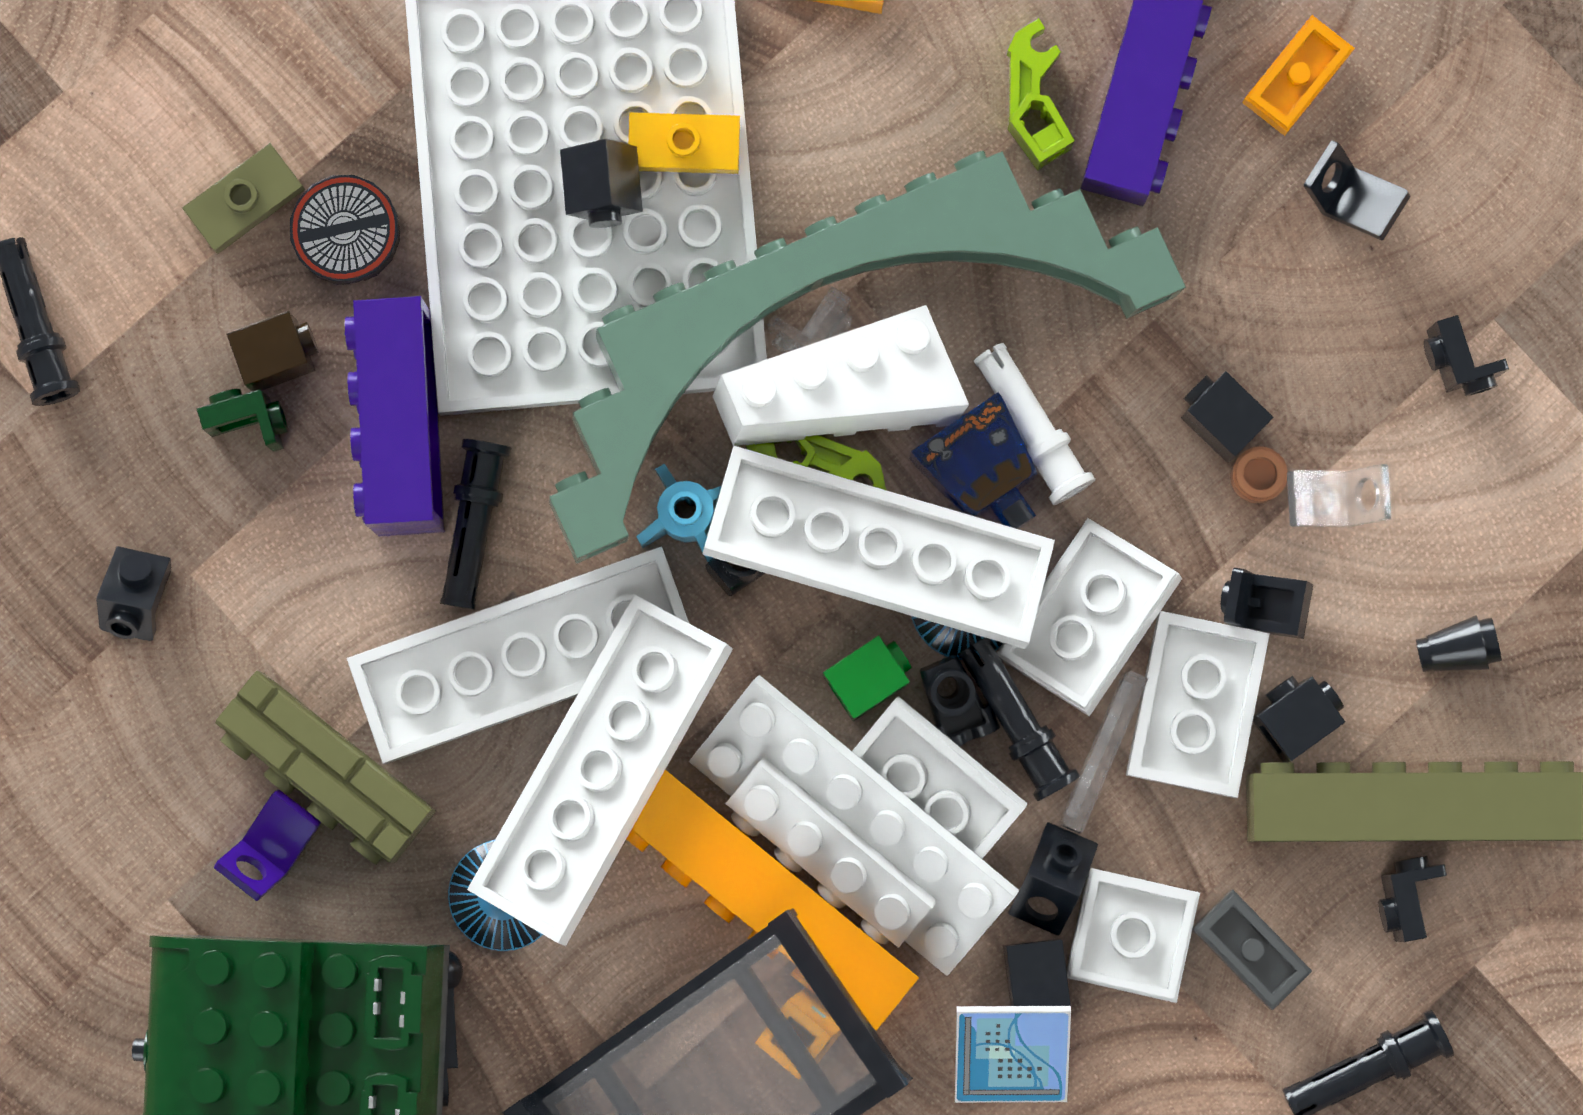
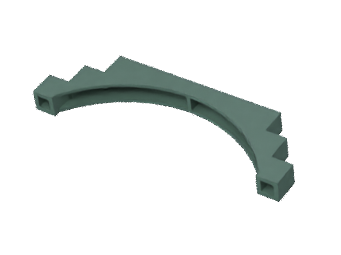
M979 151L954 164L956 171L937 179L934 172L928 173L906 184L904 187L907 193L887 201L885 195L881 194L860 203L854 208L857 215L837 223L834 216L822 219L808 226L804 230L807 237L787 245L785 239L780 238L767 243L754 251L756 259L736 267L734 260L721 263L703 274L706 281L686 289L683 282L664 288L653 295L655 303L635 311L633 305H626L602 317L604 325L596 330V340L620 392L612 395L609 388H604L585 396L578 401L581 409L574 411L572 418L597 476L589 479L585 471L574 474L555 484L558 493L549 496V505L576 564L628 541L629 534L623 520L632 488L650 445L672 408L710 362L733 340L770 313L815 289L864 272L904 264L957 261L997 264L1038 272L1080 286L1121 306L1126 319L1175 298L1186 288L1158 227L1143 234L1138 226L1128 229L1109 239L1111 248L1108 249L1080 189L1064 196L1062 189L1046 193L1031 202L1034 210L1030 211L1003 152L1001 151L987 157L984 151Z

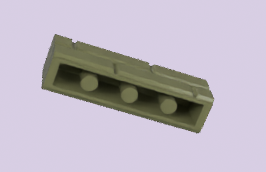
M257 670L216 719L215 724L226 732L220 739L225 746L244 760H247L252 753L269 766L263 775L270 782L288 795L295 788L313 801L307 808L310 814L331 830L338 823L343 825L356 836L350 845L375 865H377L382 857L389 863H395L436 812L433 807L263 672Z

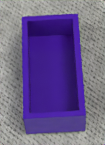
M421 296L353 300L354 316L345 317V339L347 350H353L357 366V372H348L347 379L349 402L351 406H356L360 427L351 428L350 432L353 461H359L360 468L362 469V483H354L353 486L356 517H362L363 523L379 537L445 532L439 416L430 310Z

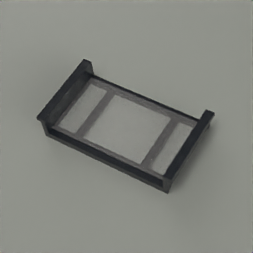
M792 908L783 912L769 922L767 927L542 1087L522 1098L502 1113L504 1115H862L886 1097H891L907 1086L913 1077L905 1072L895 1061L796 917L798 914L795 909Z

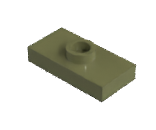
M269 143L182 207V209L218 255L302 193L305 188L272 144Z

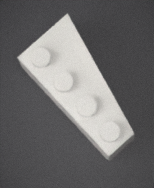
M926 305L722 374L713 394V399L733 446L803 440L806 436L834 434V437L855 435L857 431L887 429L888 432L910 430L912 426L936 424V427L954 426L969 406Z

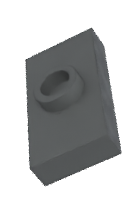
M1230 890L1192 928L1205 944L1270 1010H1274L1312 972L1234 890Z

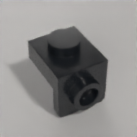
M1458 315L1439 320L1426 330L1429 338L1424 339L1425 355L1433 371H1440L1446 393L1463 388L1467 397L1491 390L1498 386L1495 378L1509 370L1506 359L1479 367L1474 366Z
M117 546L96 598L99 628L122 639L138 638L152 641L156 632L155 613L171 573V558Z
M1233 568L1231 580L1224 584L1221 593L1220 605L1224 613V622L1231 626L1270 633L1272 635L1304 639L1313 584L1304 580L1253 574L1246 569Z
M1428 856L1394 862L1396 873L1381 875L1385 899L1378 901V907L1384 931L1386 933L1393 932L1396 942H1409L1427 938L1415 882L1447 876L1445 864L1429 866Z

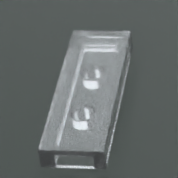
M1131 670L1121 675L1080 771V777L1074 785L1060 818V827L1076 834L1083 833L1148 681L1147 677Z

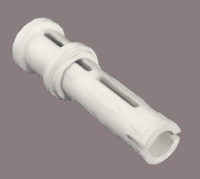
M997 344L993 346L994 351L992 353L989 349L974 360V363L981 370L998 400L1003 403L1006 413L1028 447L1024 453L1030 465L1037 467L1052 492L1049 496L1050 501L1053 505H1057L1087 488L1095 481V478L1091 472H1084L1068 446L1071 438L1067 432H1063L1062 429L1055 430L1006 350L1005 344Z

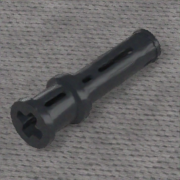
M23 237L17 238L16 241L15 238L0 241V275L21 341L17 345L16 354L19 362L26 364L34 390L30 394L32 405L46 406L70 399L80 392L78 382L70 378L63 356V351L66 349L65 340L63 337H60L59 333L53 331L40 286L32 267L26 240Z
M463 439L461 448L466 451L462 477L460 484L454 485L453 490L455 500L459 501L440 604L475 610L477 589L493 507H498L499 502H502L503 493L498 491L504 458L510 456L512 448L486 441Z
M983 638L958 653V656L964 661L1011 740L1012 745L1008 747L1011 751L1009 755L1013 761L1019 760L1036 788L1033 795L1038 802L1072 783L1080 775L1076 769L1068 768L1054 745L1053 739L1056 735L1052 728L1048 729L1047 725L1043 727L1039 725L992 646L991 639Z
M1431 1009L1424 1012L1423 1020L1394 1034L1388 1030L1380 1033V1037L1376 1039V1045L1334 1064L1301 1082L1299 1081L1283 1088V1094L1293 1114L1313 1115L1392 1076L1396 1079L1402 1078L1404 1080L1411 1076V1069L1440 1055L1446 1059L1454 1056L1449 1039Z

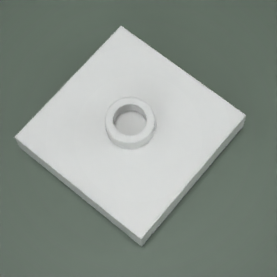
M1090 868L1086 878L1066 970L1067 978L1177 1003L1200 893Z

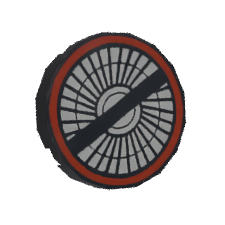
M332 175L312 184L297 200L290 217V241L299 261L317 278L336 285H350V283L366 281L378 276L393 260L400 242L399 218L389 196L374 182L355 175Z

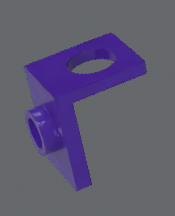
M276 790L271 794L243 839L216 862L214 869L255 901H258L289 873L321 822L282 791ZM243 861L253 865L260 871L263 879L255 880L247 877L238 869L236 862Z

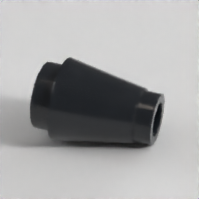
M1477 615L1427 635L1425 638L1416 639L1417 651L1423 672L1431 670L1489 669L1490 663L1502 661L1492 618L1478 620Z

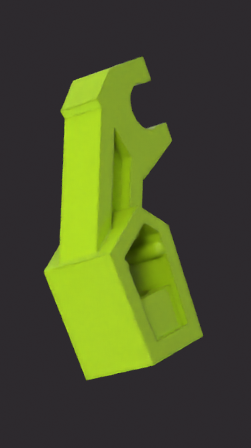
M1039 18L1015 33L1007 51V56L1010 58L1008 131L1037 171L1072 150L1075 142L1051 98L1046 95H1040V81L1058 60L1061 51L1057 45L1051 47L1046 52H1037L1032 48L1031 41L1042 35L1045 30ZM1030 109L1040 110V117L1045 119L1049 125L1033 136L1024 127L1025 122L1023 121V118L1029 115Z
M819 435L806 436L803 440H794L799 446L801 454L806 457L803 463L793 461L792 463L809 468L812 467L849 480L864 476L871 480L873 487L886 490L881 464L867 450L862 452ZM781 442L746 445V449L777 458L774 444Z

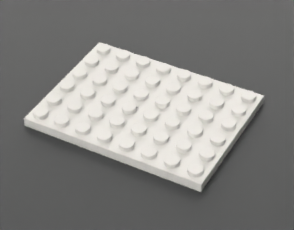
M405 0L438 413L440 416L579 404L578 401L604 388H609L612 395L620 392L596 340L597 328L604 325L602 317L626 305H633L635 311L655 303L654 294L671 285L683 282L685 288L688 289L704 282L706 279L703 274L721 263L734 260L736 267L756 259L754 251L757 250L735 1ZM630 112L740 116L739 174L639 171L643 212L622 216V224L614 227L593 228L589 227V222L586 219L566 215L560 149L602 139H610L628 144ZM763 319L733 340L700 372L684 394L715 391L722 374L766 360Z

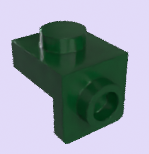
M241 389L222 391L209 397L210 405L196 408L202 430L211 437L259 423L265 445L273 452L284 449L280 434L288 432L284 411L279 400L271 402L270 398L261 389L243 395Z

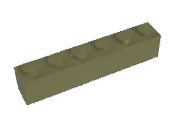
M1512 761L1484 762V772H1462V762H1428V773H1406V762H1373L1372 773H1350V762L1316 763V773H1294V763L1270 762L1260 763L1261 773L1246 775L1247 842L1583 841V772H1574L1573 761L1540 762V772H1518V762Z

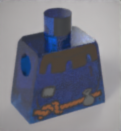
M999 392L911 451L909 459L914 466L961 513L980 517L992 509L1002 525L1015 529L1021 528L1037 516L1019 491V489L1036 477L1037 471Z

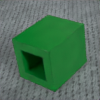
M878 635L825 670L822 676L854 722L908 686L910 681L905 673L912 669V666L894 640L885 645Z

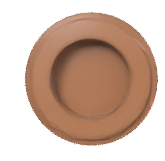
M1260 446L1247 449L1232 465L1230 473L1231 484L1235 492L1245 501L1251 503L1271 501L1286 486L1288 479L1287 465L1281 455L1273 449Z

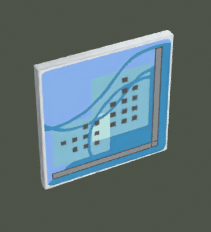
M1071 1006L957 1007L955 1103L1067 1102Z

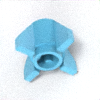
M663 464L655 469L666 488L661 494L657 505L658 519L636 537L642 548L668 534L674 540L680 542H696L703 553L721 486L706 490L695 482H676L667 466ZM684 500L690 506L696 504L695 514L687 519L676 515L678 513L676 505ZM704 555L707 562H709L713 558Z

